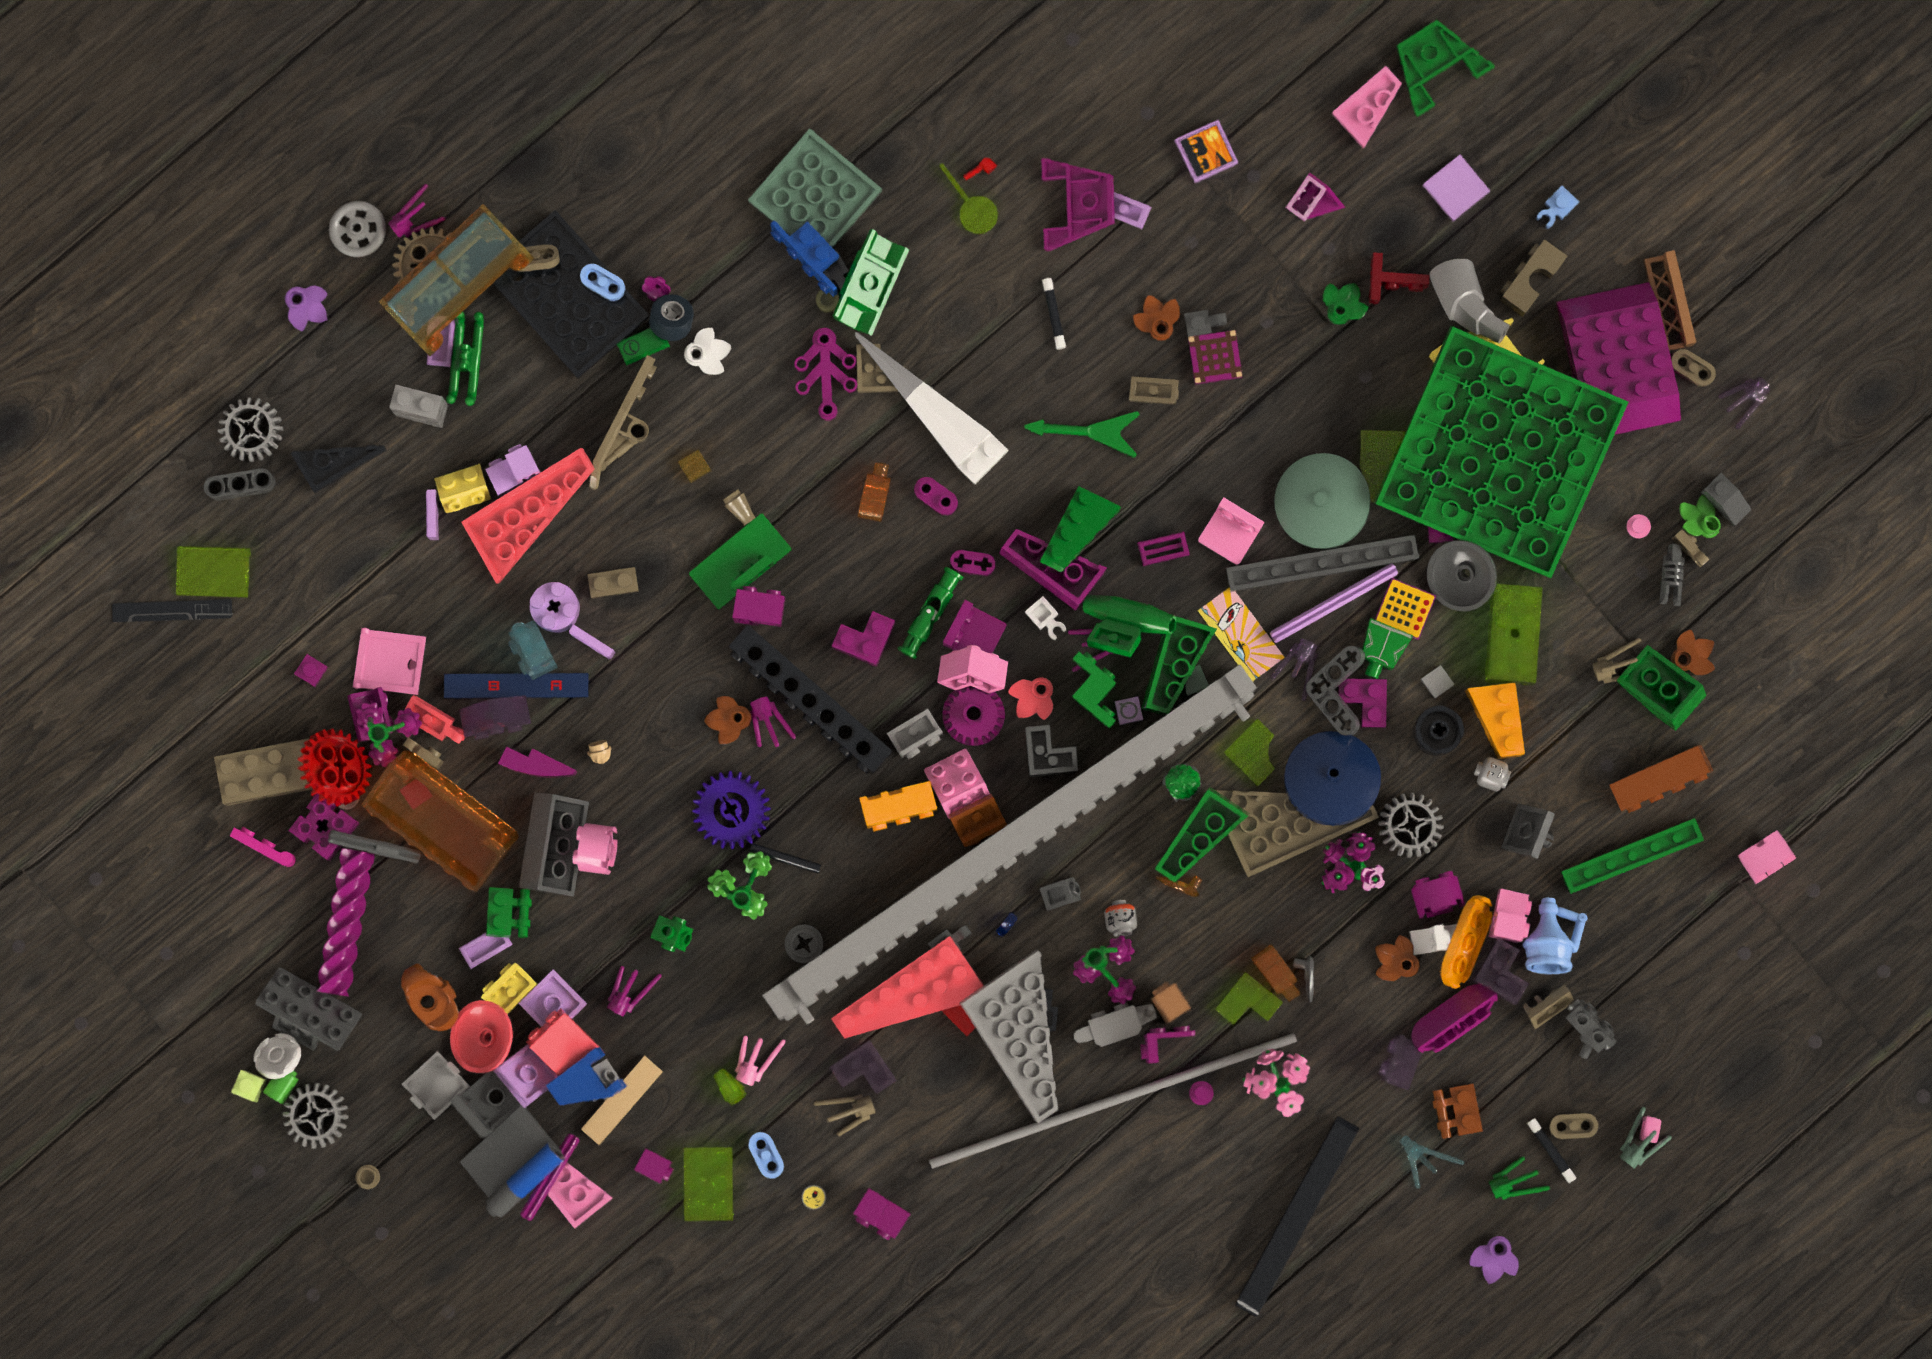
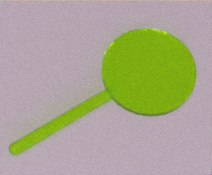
M941 163L939 167L965 200L960 209V221L963 227L974 234H983L990 231L996 224L998 217L994 203L983 196L968 198L945 165Z

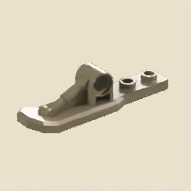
M648 355L592 462L595 469L590 474L589 488L594 491L598 489L600 473L615 459H619L637 443L643 442L648 436L649 428L647 424L628 414L635 399L640 401L646 390L642 386L645 379L651 380L657 368L653 365L656 359ZM633 426L642 427L644 435L640 438L634 437L631 434V428Z

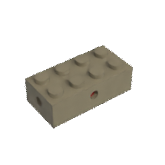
M308 739L214 757L222 804L230 806L312 790V787H304L308 781L307 779H300L304 775V771L298 770V767L303 765L302 762L298 761V758L303 755L300 749L305 747L304 742Z

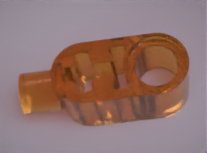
M875 462L873 474L867 473L858 517L878 522L882 521L891 478L887 477L889 465Z
M1272 944L1251 958L1277 995L1283 993L1288 1002L1300 995V992L1294 985L1297 982L1296 977Z

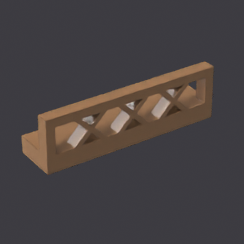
M1675 250L1665 252L1662 256L1644 259L1648 282L1658 300L1669 351L1693 346L1696 343ZM1663 261L1665 272L1660 278L1652 273L1651 264ZM1660 283L1670 289L1671 294L1667 300H1664L1657 294V288ZM1659 301L1664 304L1662 308L1660 307ZM1666 306L1675 311L1676 318L1672 324L1663 319L1662 312ZM1671 329L1680 333L1682 343L1669 345L1667 335Z

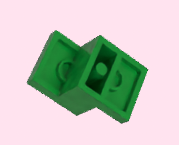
M1078 652L1073 658V662L1090 676L1072 697L1110 730L1116 723V720L1113 719L1115 713L1105 705L1102 708L1099 705L1116 686V682L1113 681L1115 675L1105 667L1100 670L1095 665L1097 660L1089 653L1085 652L1082 654Z

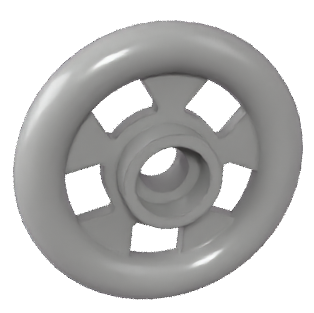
M352 201L339 207L333 214L329 225V234L332 243L340 252L351 257H363L373 253L380 247L385 238L386 224L383 215L375 206L363 201ZM356 211L366 212L365 219L355 217ZM344 216L350 218L346 227L339 225ZM375 222L376 232L369 233L368 223ZM355 225H361L359 232L353 231ZM345 233L352 239L348 244H345L340 238ZM367 237L369 244L359 247L358 241Z

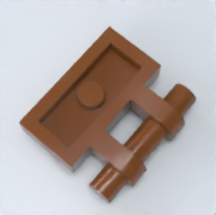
M1474 1084L1449 1088L1451 1098L1444 1099L1443 1090L1433 1091L1435 1101L1432 1102L1433 1107L1437 1110L1439 1120L1437 1127L1438 1130H1441L1442 1139L1452 1137L1451 1127L1457 1128L1458 1136L1483 1131ZM1452 1105L1455 1119L1448 1120L1446 1106Z

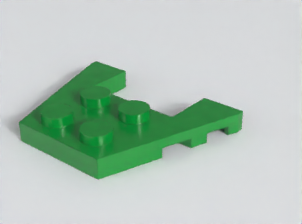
M1438 20L1397 45V51L1416 117L1421 116L1436 105L1423 84L1454 64L1463 60L1476 80L1495 67L1492 62L1483 58L1478 51L1460 40V37Z

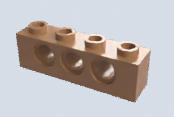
M1165 983L1152 992L1154 997L1150 1000L1165 1023L1170 1022L1190 1009L1175 983L1171 986Z

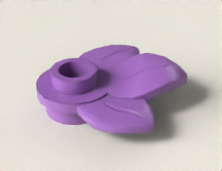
M310 286L306 289L293 287L288 290L285 296V302L290 308L288 318L297 330L303 331L308 321L320 323L327 320L326 310L321 304L326 298L327 292L318 286ZM299 295L302 297L300 303L293 302L295 296Z
M1495 1236L1489 1240L1487 1245L1478 1246L1470 1257V1266H1482L1483 1275L1489 1284L1499 1280L1504 1272L1515 1276L1519 1266L1517 1257L1511 1252L1510 1242L1502 1236ZM1496 1244L1503 1246L1502 1252H1495L1494 1247Z

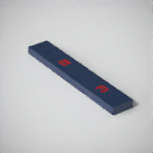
M444 674V698H589V674Z

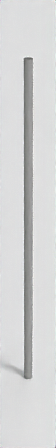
M1288 1034L1044 1119L1040 1123L1036 1122L929 1159L931 1167L933 1169L1258 1056L1265 1050L1278 1049L1297 1042L1295 1034Z

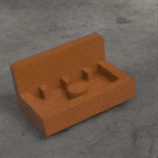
M992 794L948 815L964 847L976 845L981 839L994 835L1007 826Z

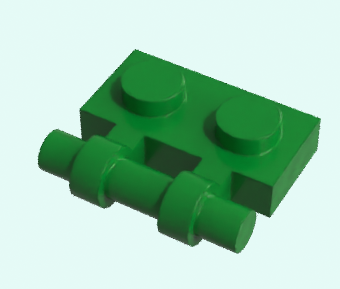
M489 887L486 936L510 938L511 929H518L519 938L528 937V929L531 926V920L528 919L529 908L532 907L530 890L521 889L520 898L517 899L513 898V889ZM512 908H519V919H512Z

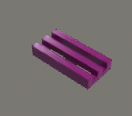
M1184 532L1137 543L1143 567L1190 555ZM1181 538V543L1144 551L1146 546ZM1183 548L1182 552L1146 559V556Z

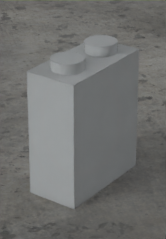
M395 385L389 408L397 417L442 428L448 404L442 396Z

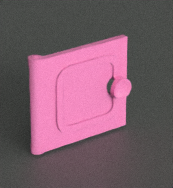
M361 628L353 688L373 690L377 687H382L383 691L418 695L426 637Z

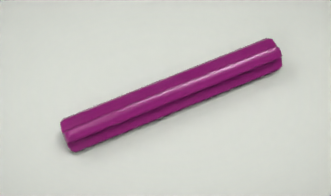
M567 1134L559 1148L565 1160L536 1186L522 1209L520 1215L526 1220L531 1221L579 1143V1138L575 1135Z

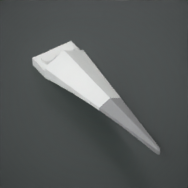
M855 332V337L917 414L956 467L976 485L1008 452V449L990 431L862 335Z

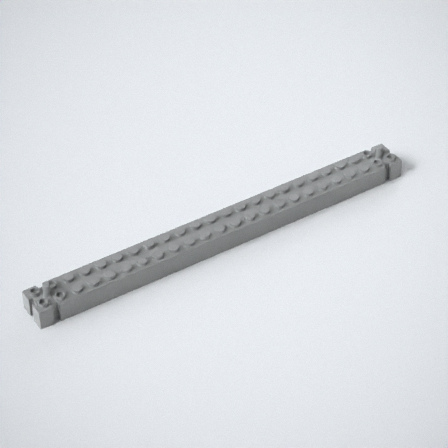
M1241 664L769 990L763 997L779 1020L785 1018L786 1021H789L800 1014L805 1023L809 1024L814 1020V1017L807 1007L819 1000L818 994L823 991L828 994L839 986L837 981L845 977L848 980L858 973L857 967L863 963L866 966L878 959L877 953L883 949L887 953L898 945L896 940L903 935L907 939L918 931L916 926L922 922L926 925L938 917L936 913L942 908L947 911L955 906L958 902L956 899L962 894L965 897L971 895L977 890L976 885L984 881L986 884L997 876L996 871L1003 867L1006 870L1017 862V856L1022 853L1024 856L1030 854L1036 849L1037 842L1042 839L1044 842H1047L1057 835L1055 830L1060 826H1063L1064 829L1069 827L1077 820L1076 815L1081 812L1086 815L1097 806L1095 804L1096 801L1101 798L1103 801H1106L1116 794L1115 788L1120 785L1123 788L1135 781V774L1140 771L1145 774L1156 765L1154 761L1160 757L1162 760H1165L1175 753L1174 747L1179 744L1184 747L1196 737L1194 733L1199 730L1204 733L1215 724L1214 720L1219 716L1221 719H1224L1235 710L1243 722L1250 718L1243 705L1253 699L1255 696L1254 691L1257 687Z

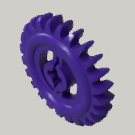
M730 770L727 778L724 777L722 772H719L718 781L710 776L711 785L702 783L705 792L696 791L701 799L693 800V803L698 805L699 808L693 809L692 813L699 814V817L694 819L693 822L702 823L697 831H707L704 839L712 836V845L721 841L722 849L729 843L730 848L733 850L736 842L743 848L744 840H747L750 844L753 843L752 835L758 838L761 837L757 830H766V826L762 824V821L770 820L764 813L770 811L771 808L764 806L769 801V798H761L765 789L757 790L759 781L750 784L751 775L742 780L741 771L734 778ZM727 793H737L747 800L749 815L745 822L741 819V804L735 799H730ZM723 797H725L727 802L732 806L737 805L738 808L735 809V815L740 821L739 824L735 817L732 816L730 813L725 814V812L728 809L726 807L727 804L725 803ZM718 799L722 802L720 806L721 815L728 821H734L737 827L727 828L716 820L714 806Z

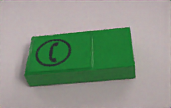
M651 328L624 339L617 344L626 366L645 358L647 355L650 356L670 347L668 340H663L656 336Z

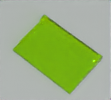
M178 546L176 595L248 597L250 548Z

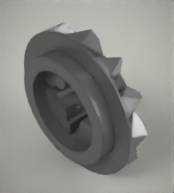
M798 925L787 934L785 949L794 961L809 963L821 954L823 938L820 932L813 926ZM798 935L801 938L803 937L804 940L813 937L808 944L810 953L804 948L795 950L800 944Z

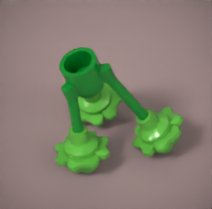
M761 851L748 853L747 857L743 860L746 866L745 871L751 873L746 886L735 888L733 884L736 881L735 877L731 876L728 870L721 872L717 869L714 875L708 877V890L712 891L715 897L721 895L727 897V899H732L733 904L737 908L743 909L741 912L743 916H749L753 920L757 916H763L764 909L768 903L763 900L764 895L762 893L757 894L754 890H751L755 877L767 876L768 871L772 869L769 863L770 857L764 855Z

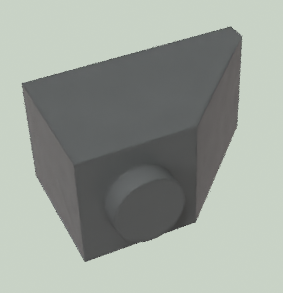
M1722 473L1701 492L1734 527L1752 510L1739 489Z

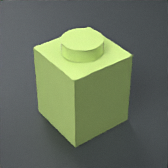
M240 1070L231 1093L253 1102H258L267 1079L248 1071Z

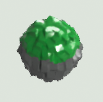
M1186 763L1170 767V770L1163 777V786H1166L1176 802L1179 800H1191L1200 791L1202 783L1197 768Z

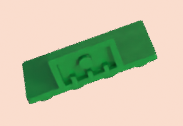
M759 514L691 570L689 575L715 607L721 609L736 597L737 589L742 590L743 586H749L787 555L791 551V547L763 514Z

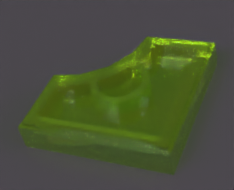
M1258 718L1224 752L1257 787L1275 770L1268 756L1269 743L1275 735Z

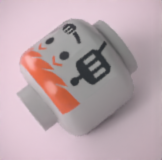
M1116 900L1112 902L1111 906L1106 908L1104 914L1107 930L1113 933L1115 937L1131 935L1132 931L1137 927L1135 907L1131 904H1126V900Z

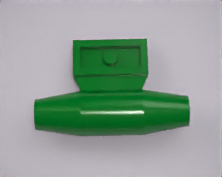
M1091 594L1087 595L1083 602V612L1102 621L1095 625L1087 638L1088 647L1131 657L1141 641V632L1171 635L1176 628V616L1150 604L1118 596Z

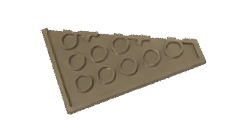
M1217 791L1249 813V816L1228 834L1247 878L1379 818L1374 806H1372L1365 815L1356 821L1344 825L1328 826L1313 822L1300 814L1290 802L1287 793Z

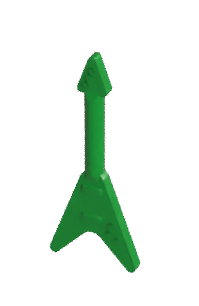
M1137 411L1098 422L1088 427L1045 424L1043 420L1024 426L1026 430L1040 436L1043 433L1087 436L1132 458H1135L1137 455L1120 434L1127 425L1139 416Z

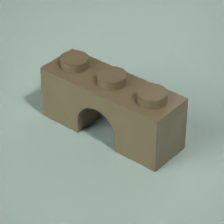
M1545 239L1541 245L1536 242L1528 253L1531 256L1527 264L1522 261L1514 272L1518 275L1513 283L1508 280L1500 291L1504 294L1500 301L1522 317L1539 296V293L1532 289L1529 284L1530 275L1542 273L1551 279L1567 258V255Z

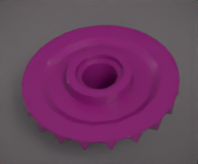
M973 686L954 690L944 703L943 723L950 736L959 743L969 746L983 745L993 740L1001 731L1005 720L1004 705L996 692L987 693ZM971 708H977L981 715L977 720H970L967 717V711Z

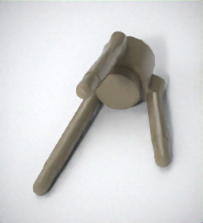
M1637 638L1610 654L1597 658V662L1592 664L1597 681L1603 680L1604 684L1617 682L1620 676H1612L1616 674L1615 669L1635 663L1638 659L1632 658L1613 664L1612 660H1608L1640 643L1641 639Z
M862 1094L853 1097L815 1101L814 1105L855 1102L852 1104V1109L827 1118L828 1122H832L855 1114L856 1118L861 1116L838 1131L837 1135L841 1136L860 1123L871 1119L870 1115L875 1114L869 1095L863 1097Z

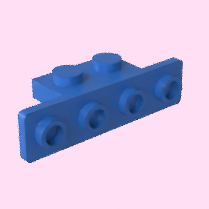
M775 220L772 221L771 235L778 243L783 242L788 247L786 249L788 254L794 260L798 258L801 261L803 270L809 277L814 276L819 281L817 284L825 294L830 293L835 297L837 295V287L823 272L839 259L836 251L808 221L791 236Z

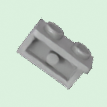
M928 709L887 733L900 757L904 758L906 756L908 759L919 754V748L925 744L930 747L941 740L939 736L943 734Z

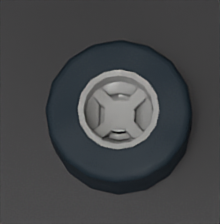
M669 294L657 298L652 305L649 323L651 330L663 340L676 341L686 337L691 330L694 316L692 305L688 300L679 295Z

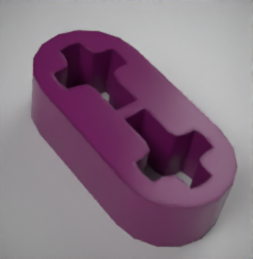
M958 550L952 554L950 559L952 569L959 573L988 576L995 569L994 558L986 553ZM963 555L964 560L972 561V563L963 564V567L959 568L958 563L954 562V559H959V556ZM983 559H988V563L992 564V566L987 567L986 571H982L981 566L974 565V562H982Z

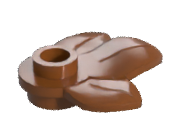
M1149 295L1144 302L1143 313L1133 316L1134 323L1140 331L1150 333L1154 339L1158 341L1167 340L1172 335L1173 324L1179 319V305L1176 299H1172L1163 306L1158 299ZM1162 325L1166 330L1164 333H1159L1156 328Z
M1688 630L1678 637L1677 649L1672 653L1670 660L1684 672L1689 670L1697 676L1706 675L1715 669L1714 665L1707 659L1713 650L1714 642L1708 639L1695 640L1692 630ZM1679 656L1686 658L1685 664L1679 663Z
M721 696L717 698L718 709L711 711L706 716L704 722L708 727L719 731V744H729L739 738L742 729L749 726L751 713L746 707L739 706L734 698ZM738 713L742 716L740 722H737L735 718Z
M1399 935L1395 945L1381 944L1376 946L1377 957L1383 964L1376 971V975L1386 981H1396L1401 976L1412 977L1419 971L1420 963L1414 955V946L1408 938ZM1407 960L1411 962L1409 970L1403 967V963Z

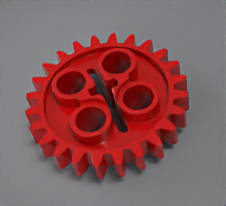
M333 728L328 731L324 729L310 736V739L304 742L305 747L300 749L303 755L298 758V761L302 762L303 765L298 767V770L304 771V775L300 779H307L308 783L304 787H312L311 796L318 793L319 802L326 799L327 805L335 803L336 807L342 804L348 805L359 799V796L365 793L364 788L370 785L366 780L372 777V775L366 772V770L372 766L365 763L369 756L362 755L365 747L358 748V739L352 742L350 740V733L343 737L342 730L335 732Z

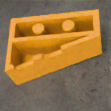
M930 781L903 787L891 792H882L879 795L868 798L867 796L860 798L867 828H873V832L886 829V824L896 822V825L911 822V817L929 818L934 816V811H937Z

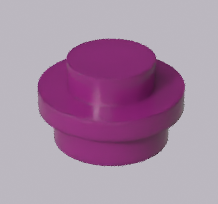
M1205 1081L1194 1083L1189 1091L1190 1099L1197 1105L1208 1104L1214 1094L1212 1086Z

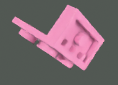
M1223 497L1217 510L1199 537L1198 542L1233 564L1239 565L1264 522Z
M963 749L924 769L948 819H950L949 814L990 794L967 749Z

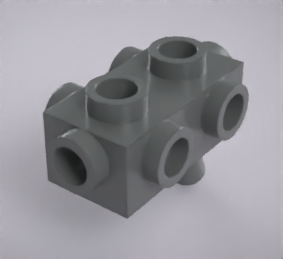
M1576 998L1567 1006L1568 1011L1565 1018L1581 1034L1579 1038L1584 1043L1579 1053L1580 1057L1588 1059L1593 1048L1599 1053L1602 1049L1609 1050L1617 1042L1614 1038L1612 1026L1606 1020L1602 1022L1596 1015L1597 1011L1589 1002L1586 1004L1582 999Z

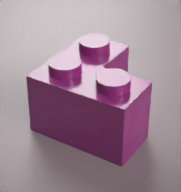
M743 586L742 590L737 589L732 618L735 623L754 626L764 624L781 627L785 596H781V592L776 590H767L766 593H761L755 587Z
M872 611L863 633L841 624L832 644V649L877 667L895 625V620Z
M870 1188L853 1213L857 1216L855 1219L857 1222L867 1228L870 1224L877 1227L876 1233L887 1240L890 1237L894 1239L897 1237L910 1216L909 1212Z

